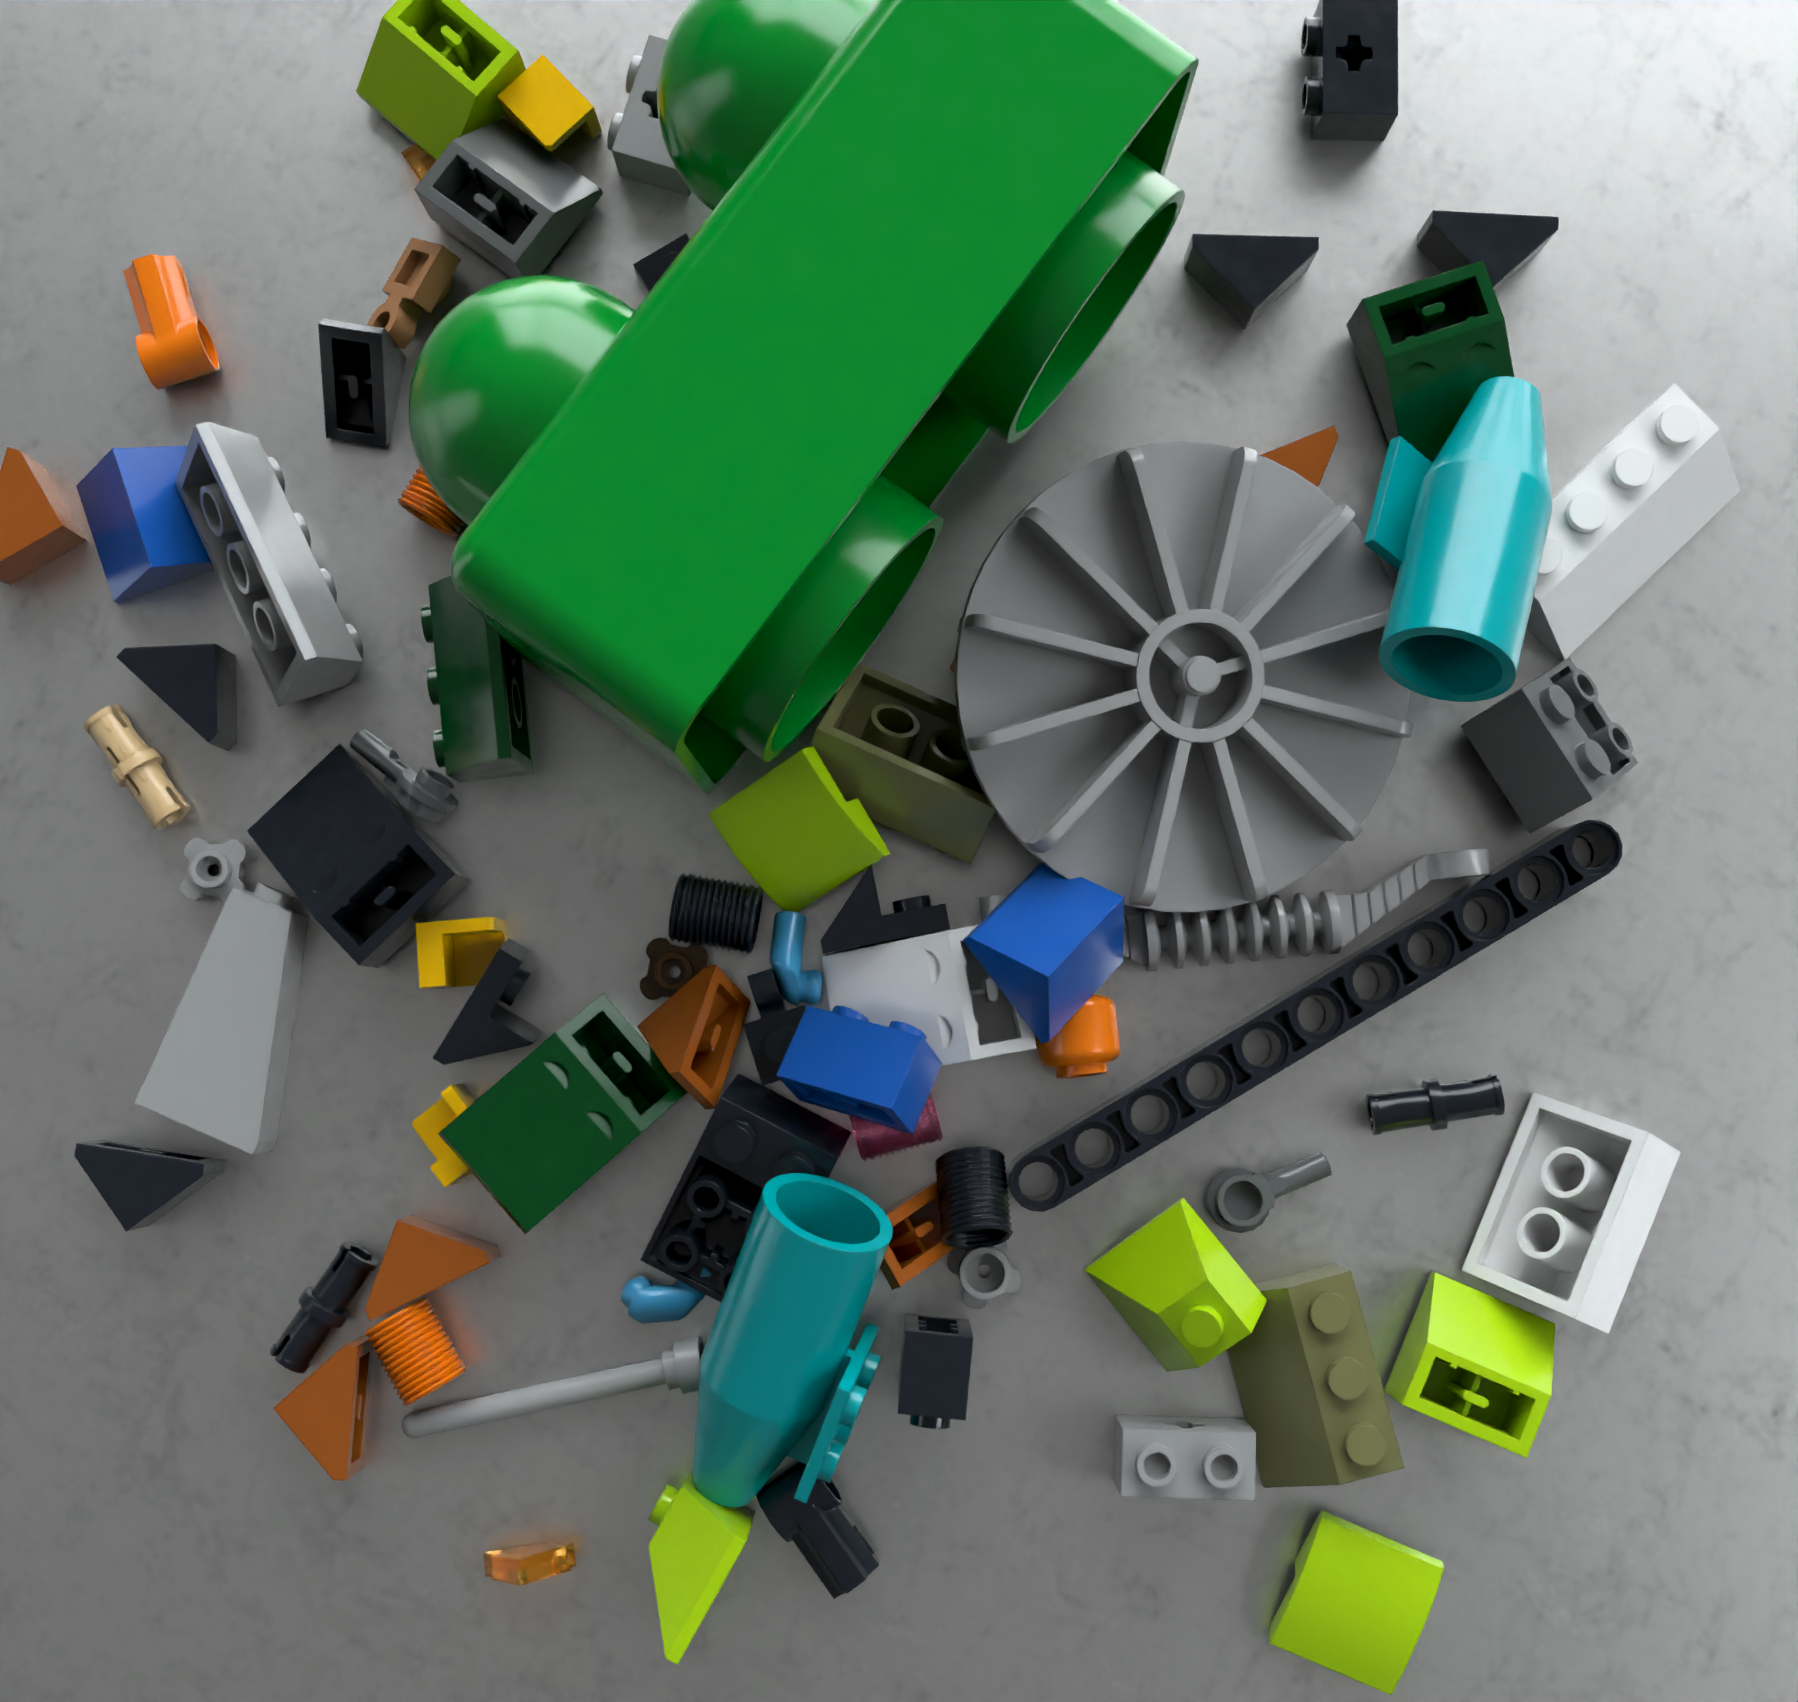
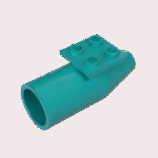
M1499 376L1484 381L1476 390L1433 463L1401 436L1391 439L1364 540V544L1399 571L1378 658L1383 670L1395 682L1415 693L1430 698L1453 702L1488 700L1508 691L1516 679L1552 513L1542 397L1539 390L1526 380L1517 377Z
M790 1173L772 1178L763 1188L700 1360L692 1481L696 1490L715 1504L725 1507H742L749 1504L786 1456L807 1464L794 1499L807 1503L817 1478L830 1483L844 1447L851 1435L864 1397L869 1390L882 1356L870 1352L880 1327L867 1323L855 1351L848 1347L891 1241L893 1228L888 1216L874 1201L850 1186L822 1176Z

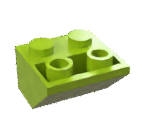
M397 0L382 16L356 92L361 99L436 162L452 140L498 121L505 115L497 95L522 74L526 68L519 50L460 0Z
M1431 1271L1384 1392L1406 1407L1527 1458L1552 1396L1555 1323Z

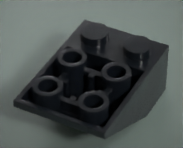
M342 744L337 745L247 830L248 834L314 919L359 966L379 968L416 933L415 923L427 922L471 880Z
M738 1073L720 1097L640 1260L703 1294L722 1302L765 1184L776 1176L790 1173L812 1174L829 1178L852 1132ZM703 1266L712 1274L711 1276L700 1277Z

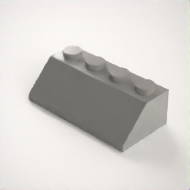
M211 422L196 424L175 480V485L278 707L349 685L363 663L362 642L356 629L351 624H345L336 605V587L331 575L325 568L319 569L310 549L311 537L304 518L298 512L293 513L284 494L285 481L279 464L273 457L267 458L257 436Z

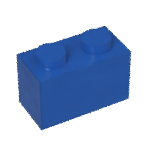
M807 1005L776 1076L799 1101L913 1134L942 1062L925 1041L927 1036L912 1025L900 1021H891L889 1026L886 1027L869 1022L868 1018L863 1014L845 1006H834L831 1012Z

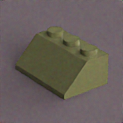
M859 663L840 688L816 728L810 747L814 746L846 802L858 798L869 818L881 826L894 829L934 847L943 854L952 855L972 864L995 810L983 792L974 774L967 752L963 749L956 706Z
M1336 1263L1255 1283L1254 1285L1267 1299V1302L1252 1333L1226 1351L1244 1419L1256 1432V1465L1262 1486L1264 1488L1342 1485L1405 1468L1352 1272Z

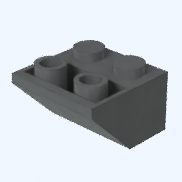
M504 118L452 140L414 189L433 221L512 278L541 275L603 195L600 187L553 153L547 151L543 146Z
M1570 657L1460 725L1529 833L1593 800L1638 764L1632 754L1633 746L1628 734L1620 725L1611 722L1598 702V691L1594 682L1587 673L1576 668Z

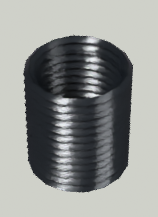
M685 873L681 874L675 887L668 928L669 938L671 941L676 939L678 943L683 940L685 944L690 942L691 945L696 943L697 946L702 944L704 947L706 945L710 948L715 946L716 949L721 947L722 950L727 948L728 951L733 949L735 953L740 951L741 954L743 952H746L747 955L750 954L753 950L758 931L763 889L761 886L756 888L754 884L746 886L745 883L740 885L739 882L734 884L732 881L728 883L726 880L721 882L720 879L715 881L714 878L709 880L707 876L705 878H702L701 875L696 877L694 874L691 875V873L688 876Z
M981 1146L963 1147L945 1152L936 1159L935 1173L937 1174L941 1234L943 1235L942 1241L948 1246L961 1249L991 1247L1005 1242L1012 1236L1011 1210H1009L1010 1204L1008 1203L1010 1198L1008 1197L1007 1173L1005 1172L1006 1162L1004 1161L1005 1156L999 1150Z

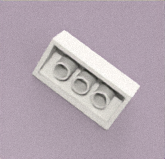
M1675 383L1649 404L1552 497V513L1527 628L1560 662L1564 661L1741 491L1721 429Z

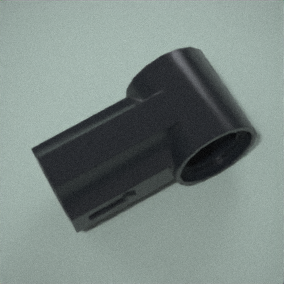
M799 1461L763 1487L757 1493L756 1498L765 1516L777 1533L788 1543L793 1540L833 1599L842 1594L849 1593L864 1582L879 1566V1558L841 1506L843 1500L832 1479L828 1483L817 1478L807 1503L794 1499L807 1465Z

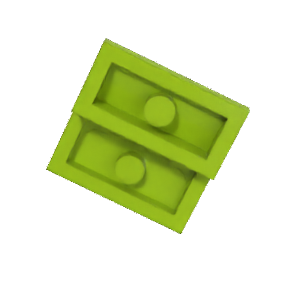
M814 746L801 749L708 814L720 835L746 871L783 911L799 913L890 854L859 799L856 798L846 802Z
M1321 1510L1294 1561L1295 1578L1269 1626V1644L1392 1695L1412 1656L1428 1618L1444 1571L1443 1561Z

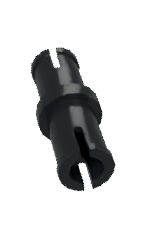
M1496 1074L1440 1084L1438 1079L1435 1078L1423 1080L1422 1087L1366 1095L1367 1115L1373 1135L1429 1125L1432 1131L1447 1129L1448 1122L1494 1114L1495 1116L1504 1115L1505 1111L1503 1092Z
M344 1241L315 1287L308 1286L299 1297L300 1309L277 1343L273 1344L270 1349L271 1356H275V1360L280 1365L296 1373H305L310 1366V1362L333 1328H340L345 1324L350 1316L348 1306L371 1272L379 1265L378 1260L372 1258L373 1255L369 1251L353 1242Z

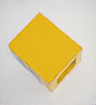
M541 55L497 95L507 121L526 135H532L547 151L555 150L579 127L592 140L602 132L594 106L544 55Z
M496 917L415 923L419 988L444 989L477 986L495 954L506 941L505 920Z
M463 1083L452 1084L441 1092L443 1098L417 1117L412 1123L414 1130L438 1160L430 1166V1169L445 1188L460 1183L471 1174L470 1170L438 1135L441 1130L476 1101Z

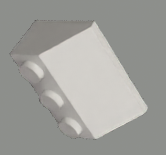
M1533 1092L1462 1271L1609 1334L1681 1152L1649 1132Z

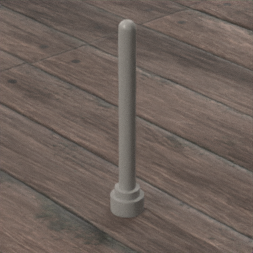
M701 1336L674 1341L673 1349L662 1351V1358L410 1412L402 1420V1431L410 1438H419L667 1384L669 1390L680 1388L683 1394L698 1391L700 1360L705 1345Z

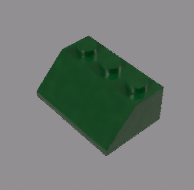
M451 576L428 585L430 605H423L421 607V623L426 642L434 643L436 667H429L427 669V686L431 703L433 705H440L442 729L434 730L433 750L438 767H445L446 775L458 782L534 774L523 657L458 593Z

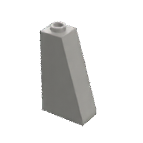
M262 883L257 884L254 892L232 887L134 1104L251 1155L272 1152L278 1138L309 916L290 908L295 897Z

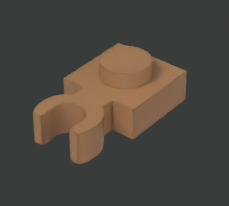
M412 237L382 289L388 295L386 302L376 309L367 326L385 328L398 347L405 349L415 334L417 318L421 311L431 313L435 305L441 302L449 293L453 283L452 275L461 258L443 245Z

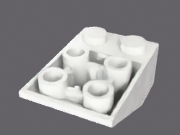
M978 925L821 957L831 1012L834 1006L839 1005L863 1014L868 1018L869 1022L888 1027L891 1021H900L912 1025L927 1036L925 1041L942 1062L941 1066L1037 1048L1032 1030L963 941Z

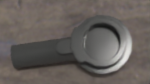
M362 728L352 737L350 748L385 775L383 782L392 788L390 794L405 809L421 819L432 823H439L445 813L451 814L458 806V800L451 793L454 785L444 775L425 766H422L418 772L414 771L399 759L395 750L367 728Z
M1320 1151L1264 1176L1242 1168L1224 1170L1214 1177L1208 1187L1206 1196L1208 1213L1214 1222L1226 1231L1236 1233L1253 1231L1263 1224L1270 1209L1274 1208L1275 1199L1332 1175L1330 1164L1325 1155Z

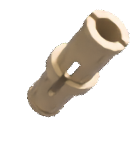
M115 704L112 708L107 706L86 720L84 723L85 730L100 747L113 767L111 776L118 786L127 787L155 830H161L163 827L167 828L177 823L189 813L191 806L175 788L161 766L163 763L162 756L156 748H149L144 740L141 739L120 705Z

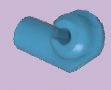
M781 911L774 916L769 958L771 968L783 999L795 1006H799V1002L815 1005L822 998L823 974L813 969L808 971L802 970L806 917L793 911Z
M703 1266L700 1277L711 1276L712 1274ZM638 1276L625 1284L621 1292V1301L628 1308V1315L631 1318L646 1324L679 1321L686 1317L706 1295L679 1280H676L672 1285L654 1286L650 1280L643 1276Z

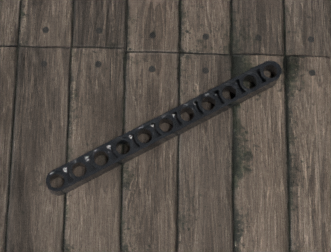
M1586 820L1555 831L1490 870L1491 874L1480 876L1019 1153L1011 1161L1007 1169L1006 1179L1011 1195L1022 1207L1030 1211L1044 1212L1055 1208L1608 875L1618 866L1622 857V842L1619 834L1611 825L1600 820ZM1578 835L1586 838L1594 850V858L1588 868L1581 865L1573 854V843ZM1524 867L1533 870L1540 880V892L1533 901L1526 898L1520 892L1518 886V876ZM1470 899L1479 902L1485 908L1487 914V923L1479 934L1471 931L1463 919V909ZM1415 932L1425 934L1433 945V956L1424 967L1416 964L1408 952L1409 940ZM1362 964L1371 966L1377 972L1380 979L1377 993L1369 1000L1361 997L1355 991L1353 985V975ZM1309 996L1318 999L1323 1004L1326 1012L1323 1026L1313 1033L1305 1030L1298 1019V1008L1301 1002ZM1255 1029L1263 1031L1269 1037L1272 1044L1269 1058L1258 1066L1249 1063L1242 1051V1043L1245 1036ZM1200 1062L1210 1064L1217 1075V1086L1214 1092L1203 1099L1194 1097L1187 1086V1075L1190 1069ZM1152 1095L1162 1105L1163 1118L1155 1129L1148 1132L1139 1131L1133 1125L1131 1109L1140 1097ZM1091 1128L1102 1130L1109 1142L1106 1156L1100 1162L1093 1165L1082 1163L1077 1158L1075 1152V1143L1078 1136ZM1034 1162H1042L1049 1165L1054 1174V1183L1051 1190L1040 1197H1029L1023 1194L1019 1186V1176L1022 1170Z

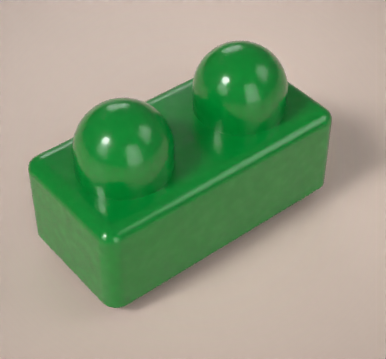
M692 0L675 23L664 48L657 80V108L662 137L671 160L687 187L712 211L636 310L603 289L567 277L538 275L508 279L487 286L468 296L450 310L437 324L417 359L409 394V425L416 457L428 482L438 497L455 515L469 525L459 538L451 558V578L458 593L525 660L704 793L709 794L715 790L748 749L765 762L776 758L804 732L835 696L868 653L905 599L926 564L943 526V518L930 508L989 430L1011 444L1023 437L1051 408L1083 368L1146 276L1167 240L1185 199L1184 190L1165 178L1164 175L1199 59L1116 0Z

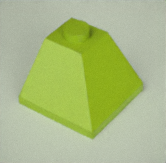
M1184 1198L1178 1200L1118 1243L1085 1269V1272L1167 1372L1202 1367L1251 1334L1267 1302V1299Z
M689 1472L679 1490L669 1484L666 1485L647 1519L658 1525L649 1543V1552L665 1658L678 1665L742 1551L756 1512L746 1505L742 1507H725L711 1502L696 1490L692 1481V1474Z

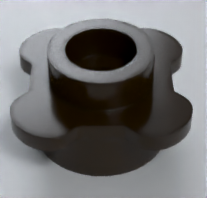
M665 938L652 940L646 948V954L650 961L647 975L640 981V990L649 1000H657L662 996L670 998L708 964V952L703 946H697L696 943L686 948L671 945ZM670 967H679L680 975L677 978L669 976L668 970Z

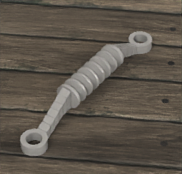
M1488 849L1451 851L1420 856L1411 864L1405 865L1395 874L1388 876L1381 883L1375 884L1365 893L1335 895L1332 890L1321 891L1316 911L1311 910L1304 893L1295 894L1291 913H1286L1278 895H1271L1268 901L1267 912L1264 916L1260 915L1255 902L1243 904L1241 918H1235L1231 907L1217 910L1216 919L1212 921L1209 920L1206 911L1192 912L1190 923H1184L1180 912H1167L1165 925L1160 926L1151 909L1140 908L1138 915L1124 916L1123 957L1141 966H1145V970L1150 972L1157 971L1161 951H1168L1175 969H1182L1187 949L1193 948L1199 965L1202 967L1209 965L1212 946H1218L1226 964H1233L1237 946L1243 943L1250 960L1254 962L1259 961L1261 958L1263 941H1269L1277 959H1284L1289 939L1294 938L1300 954L1306 957L1312 954L1315 936H1320L1326 953L1338 954L1341 951V947L1345 946L1355 936L1361 934L1371 924L1381 919L1385 913H1389L1400 902H1404L1415 891L1420 890L1430 881L1491 874ZM1009 894L980 897L981 922Z

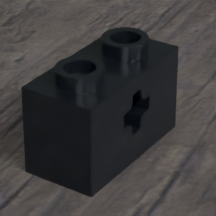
M1320 0L1314 16L1305 17L1301 35L1302 57H1311V77L1304 78L1301 93L1302 116H1311V140L1384 141L1398 116V0Z
M905 1313L898 1383V1414L910 1415V1424L930 1429L950 1428L951 1419L966 1421L973 1334L969 1319Z

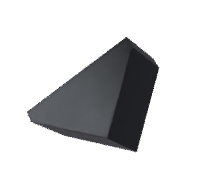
M1433 210L1417 234V247L1442 273L1483 260L1493 289L1496 292L1543 249L1558 230L1559 217Z
M1192 234L1184 256V269L1245 330L1307 272L1319 250V237Z
M322 318L318 324L326 438L387 448L391 442L406 356L385 328Z
M217 644L130 647L124 648L117 655V659L208 743L226 751H230L237 743L235 654Z
M107 1140L76 1143L74 1153L75 1158L125 1231L153 1224L224 1172L226 1159Z

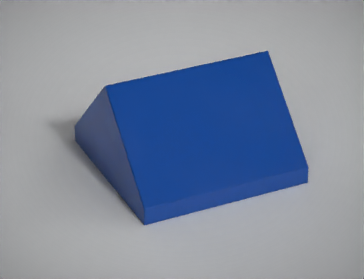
M188 445L112 448L76 485L113 601L117 604L215 571L175 485V480Z
M1042 862L963 939L967 947L1042 1044L1049 1042L1122 964L1124 897L1083 877L1067 879L1048 868Z

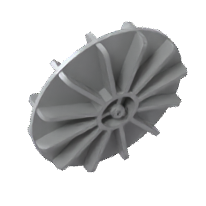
M1177 441L1151 443L1123 449L1095 459L1063 476L1037 495L1016 515L999 536L985 558L969 592L957 630L959 634L955 652L954 687L957 717L962 734L960 739L964 751L967 752L974 774L989 803L1000 819L1029 852L1048 868L1067 879L1083 877L1123 896L1124 904L1163 912H1201L1225 909L1264 899L1267 895L1280 891L1306 876L1333 855L1346 841H1354L1362 832L1360 824L1369 814L1384 789L1395 764L1402 738L1411 737L1414 724L1406 721L1410 690L1389 677L1383 670L1378 658L1394 589L1378 555L1364 544V534L1352 521L1355 512L1346 503L1337 505L1321 489L1298 473L1269 458L1257 455V451L1246 447L1234 448L1214 443Z

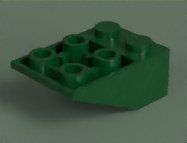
M1483 260L1364 298L1346 324L1388 443H1390L1391 439L1401 436L1432 463L1478 387L1484 381L1494 377H1514L1505 319Z
M602 993L554 1032L441 1130L438 1135L522 1232L527 1234L688 1092L668 1073L652 1048L606 995Z

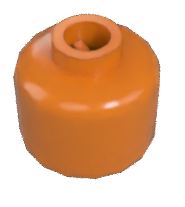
M1092 995L1049 1042L1042 1044L1035 1036L1039 1062L1044 1067L1055 1069L1056 1079L1088 1077L1108 1073L1107 1063L1116 1060L1121 1053L1114 1002L1104 995Z

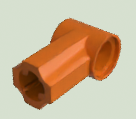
M156 254L132 260V265L123 272L141 330V334L135 337L137 352L152 385L160 390L219 371V359L214 343L204 322L196 314L181 262L174 255L158 256Z

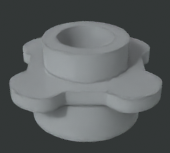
M194 838L186 843L183 855L188 860L187 877L180 884L181 892L186 898L199 901L204 896H216L226 902L232 887L245 890L246 865L244 861L247 859L248 852L243 843L230 839L224 844H208L202 838ZM213 864H217L219 867V873L216 876L209 874V868Z
M1006 1241L991 1247L967 1250L955 1248L949 1254L947 1259L948 1269L951 1273L958 1275L964 1288L962 1300L968 1307L981 1309L986 1306L989 1299L996 1298L1003 1292L1013 1294L1020 1288L1022 1275L1018 1269L1010 1265L1005 1254L1007 1249ZM988 1265L991 1269L989 1276H980L978 1273L979 1267Z

